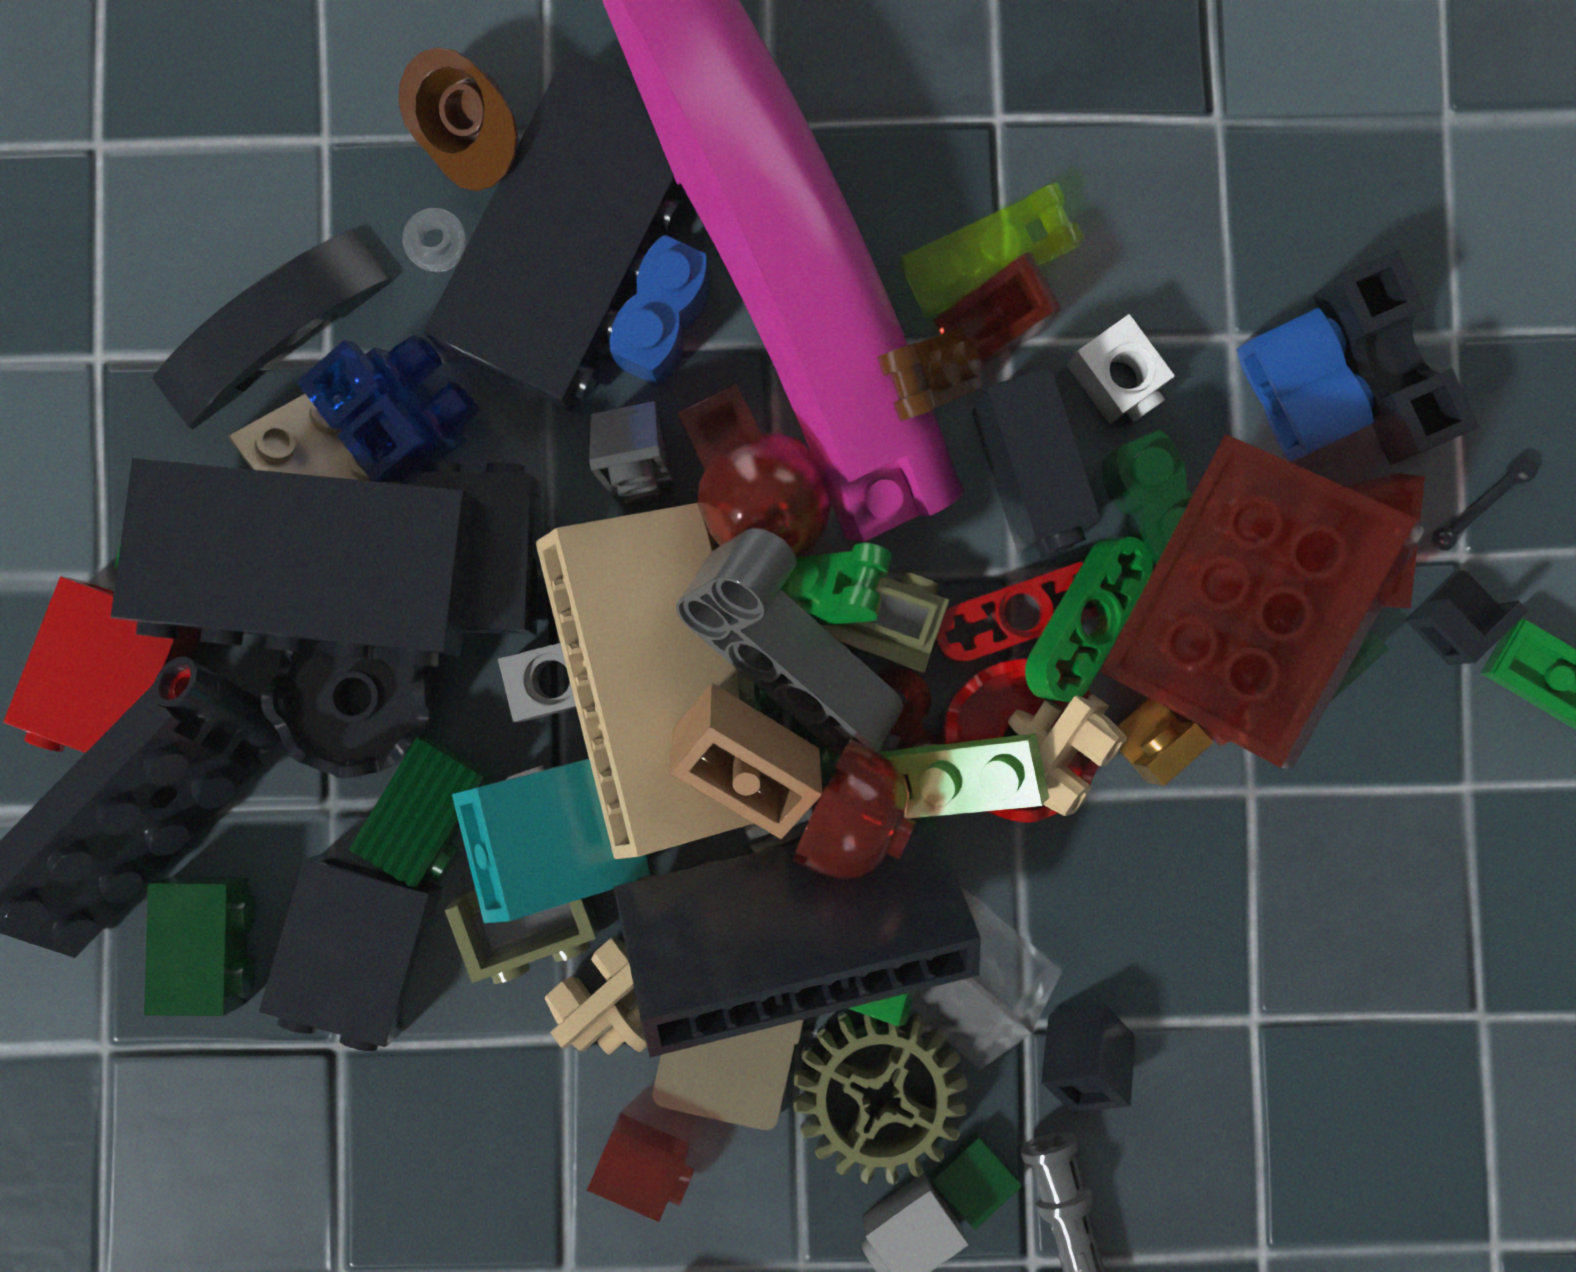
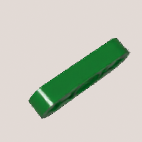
M1109 537L1099 540L1092 547L1027 659L1025 676L1028 687L1034 695L1045 700L1071 702L1074 696L1082 697L1086 693L1151 579L1153 561L1143 541L1135 537ZM1091 601L1096 606L1098 612V623L1094 632L1088 636L1081 624V614L1085 605ZM1058 660H1060V662H1059V664H1058V668L1056 669V668H1055L1056 663H1057ZM1062 674L1063 676L1061 682L1057 683L1059 681L1060 675Z

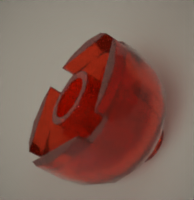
M781 433L753 434L741 439L745 447L735 450L727 458L722 451L710 462L699 483L697 500L699 510L710 535L720 546L746 530L752 528L764 529L783 539L793 550L796 559H798L818 543L827 528L832 496L826 476L820 463L800 440Z
M850 739L835 766L838 770L835 776H832L828 786H825L793 858L794 862L816 873L835 879H857L872 873L883 861L886 854L899 859L916 822L904 817L910 795L905 777L892 761L874 749Z

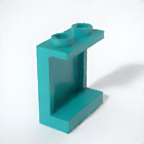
M589 759L452 794L484 923L516 920L614 889L613 886L634 882L641 877L650 876L647 863L649 854L639 857L614 859Z

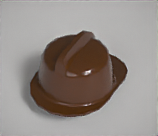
M435 47L420 52L407 64L399 83L398 104L405 126L443 173L460 188L481 191L494 187L507 175L516 154L518 138L514 114L507 104L502 90L493 77L479 69L470 59L456 50Z

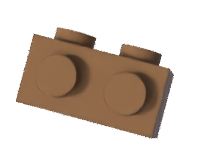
M712 682L673 728L670 774L780 839L789 832L822 795L819 748Z

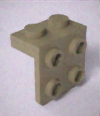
M803 1020L661 1055L652 1093L654 1102L662 1108L760 1130L774 1128L779 1119L795 1044L799 1043Z

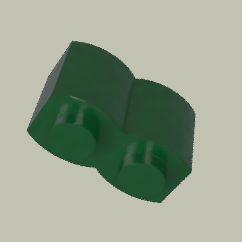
M1157 430L1124 444L1102 460V478L1105 489L1114 505L1127 516L1128 537H1135L1144 542L1153 561L1152 574L1212 549L1213 533L1208 515L1199 500L1186 490L1187 477L1184 461L1176 445L1164 432Z

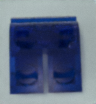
M414 335L396 345L390 351L373 347L366 354H364L357 343L343 340L296 381L332 429L342 430L337 436L371 481L401 482V471H422L424 462L441 461L449 452H453L466 442L460 431L479 411L477 404L458 383H448L432 397L422 382L443 363L441 357L425 338Z

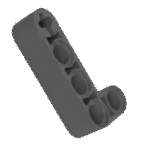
M752 528L742 532L712 551L676 603V611L680 619L834 753L856 764L865 765L874 762L903 711V702L894 689L781 590L796 566V557L793 550L783 539L774 533L764 529Z

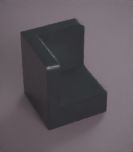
M1459 570L1453 572L1405 621L1448 665L1476 663L1528 612V609L1519 600L1498 604L1467 571Z
M1106 1004L1051 1013L1047 1023L1041 1083L1072 1113L1131 1106L1135 1050L1134 1034Z

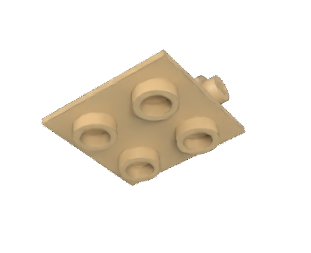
M337 377L228 435L230 442L253 470L394 484L401 483V471H409Z

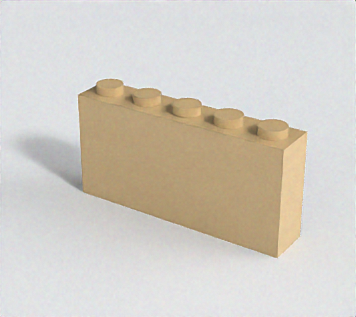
M700 502L558 527L537 540L535 543L614 859L643 856L753 824V822L670 774L673 728L711 682L756 709L750 703L744 675L694 633L680 619L676 611V603L708 556L715 549L714 534L710 524L703 518Z

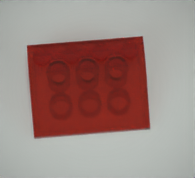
M1225 434L1100 672L1280 768L1294 769L1421 538L1424 529L1417 518Z

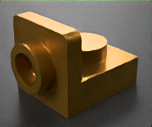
M1157 696L1146 698L1116 725L1127 737L1119 752L1147 783L1165 786L1214 743L1197 723L1180 722Z

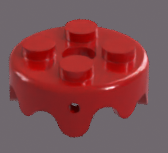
M1016 659L995 664L981 670L968 679L953 696L944 715L941 744L1004 737L1006 729L1010 726L1008 721L1016 710H1022L1035 716L1045 699L1034 695L1028 687L1025 676L1027 659ZM1062 674L1060 675L1059 681L1057 683L1061 682L1063 676ZM1089 689L1082 696V698L1088 699V697L1092 695ZM1049 700L1062 709L1051 728L1054 727L1070 702ZM1078 750L1067 768L1090 785L1099 765ZM1045 805L987 811L1004 819L1024 823L1038 822L1058 813Z

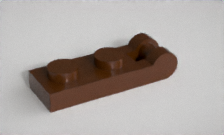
M963 328L912 343L877 356L883 376L890 374L899 400L893 402L899 422L934 410L941 405L983 388L980 379L982 374L981 357L975 344L971 340L966 339Z

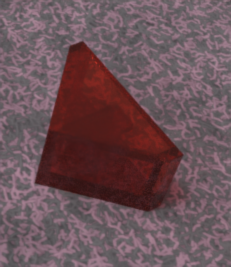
M1026 252L935 318L934 322L941 334L963 328L966 339L971 340L975 344L983 365L1047 331L1062 308L1031 252Z

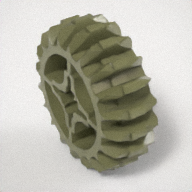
M843 1011L838 1014L839 1025L843 1032L837 1037L830 1028L824 1025L817 1030V1037L826 1048L825 1052L810 1046H805L802 1051V1059L815 1070L803 1069L796 1071L794 1074V1085L802 1090L809 1091L793 1099L794 1111L800 1114H812L801 1123V1134L804 1138H814L822 1135L815 1146V1155L820 1160L830 1157L837 1150L839 1151L835 1166L836 1172L841 1175L848 1173L855 1162L860 1163V1179L863 1183H871L874 1178L875 1167H884L887 1182L894 1185L898 1182L899 1177L896 1166L904 1163L908 1164L913 1176L920 1177L923 1173V1168L919 1155L925 1152L932 1160L939 1162L944 1158V1152L936 1138L939 1136L946 1140L956 1141L959 1137L960 1132L957 1126L946 1117H960L967 1113L965 1101L952 1096V1094L959 1093L968 1087L964 1074L949 1072L960 1062V1057L956 1049H945L937 1052L946 1039L944 1032L939 1027L930 1030L923 1037H920L924 1029L925 1019L918 1012L911 1015L906 1025L901 1027L887 1022H876V1018L862 1014L865 1023L854 1026L851 1016L847 1011ZM877 1044L893 1045L892 1049L887 1048L880 1060L873 1064L862 1065L852 1060H849L848 1063L843 1062L848 1055L863 1047ZM912 1054L926 1065L931 1074L932 1092L928 1107L919 1103L915 1094L903 1087L908 1073L906 1064ZM890 1077H892L889 1085L893 1098L889 1099L881 1096L876 1104L871 1105L868 1086L879 1090L884 1082H888ZM830 1079L842 1084L843 1091L857 1101L853 1112L854 1122L849 1131L835 1119L829 1109L826 1094ZM898 1122L911 1127L909 1131L895 1138L873 1140L879 1129L888 1123Z

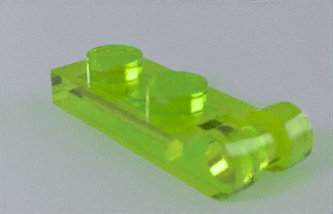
M1058 183L1044 186L1015 204L901 256L899 264L925 318L1075 249L1085 241L1078 223H1070L1062 207L1066 202V198ZM1040 218L1048 235L1033 243L1025 225Z

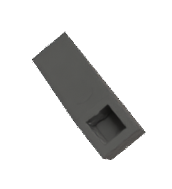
M655 401L591 414L589 448L591 471L613 498L624 496L625 504H640L657 500L662 497L661 488L675 486L660 413Z

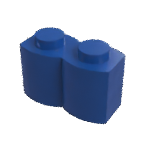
M666 235L659 238L650 247L639 268L637 294L631 297L621 308L611 329L610 352L619 369L656 386L666 381L673 373L682 356L684 330L699 317L709 296L710 274L706 253Z
M1319 308L1259 335L1236 349L1243 372L1255 395L1263 404L1271 430L1290 461L1306 456L1374 423L1371 411L1374 406L1372 391L1367 382L1361 376L1354 375L1346 365L1344 357L1346 340L1340 326L1333 319L1326 318Z

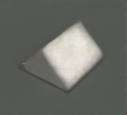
M963 888V894L981 936L979 976L915 991L910 1010L914 1013L922 1014L925 1022L931 1028L939 1027L946 1036L945 1040L979 1069H982L1032 1033L1062 971Z

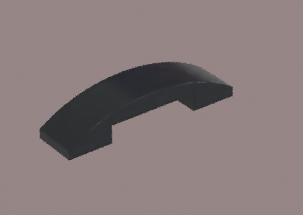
M353 229L296 256L237 295L198 327L168 357L152 379L188 428L194 430L241 395L243 392L238 385L334 313H338L342 318L346 317L393 281Z

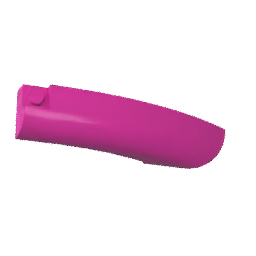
M602 0L677 185L682 184L720 254L764 343L798 419L845 538L865 542L919 515L931 516L956 502L963 495L964 490L934 411L931 410L899 422L893 402L899 399L890 374L883 376L877 356L907 346V341L839 185L788 84L740 0Z

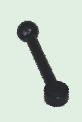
M1521 457L1510 462L1507 467V476L1449 527H1439L1433 532L1431 536L1433 546L1441 551H1449L1454 548L1458 535L1515 484L1528 482L1536 476L1537 465L1528 457Z

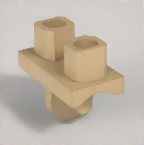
M1094 694L1090 695L1088 699L1074 696L1053 728L1051 726L1062 709L1049 700L1044 701L1035 716L1022 710H1016L1008 721L1012 729L1019 735L1036 733L1049 793V799L1043 805L1064 816L1074 814L1078 810L1092 787L1067 768L1078 750L1100 767L1106 766L1127 740L1126 735L1108 717L1103 715L1109 705Z
M614 936L596 950L591 958L592 962L607 980L593 995L589 993L579 978L571 976L559 983L545 996V1000L559 1024L550 1033L561 1048L566 1049L571 1044L579 1051L584 1052L596 1040L608 1055L612 1054L624 1042L638 1052H642L647 1047L625 941Z

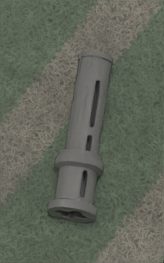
M1054 1132L1029 1140L1021 1147V1155L1025 1163L1031 1164L1039 1192V1197L1035 1200L1036 1209L1043 1220L1050 1223L1063 1272H1105L1089 1216L1092 1204L1094 1203V1197L1091 1188L1083 1185L1075 1153L1079 1150L1077 1136L1070 1132Z

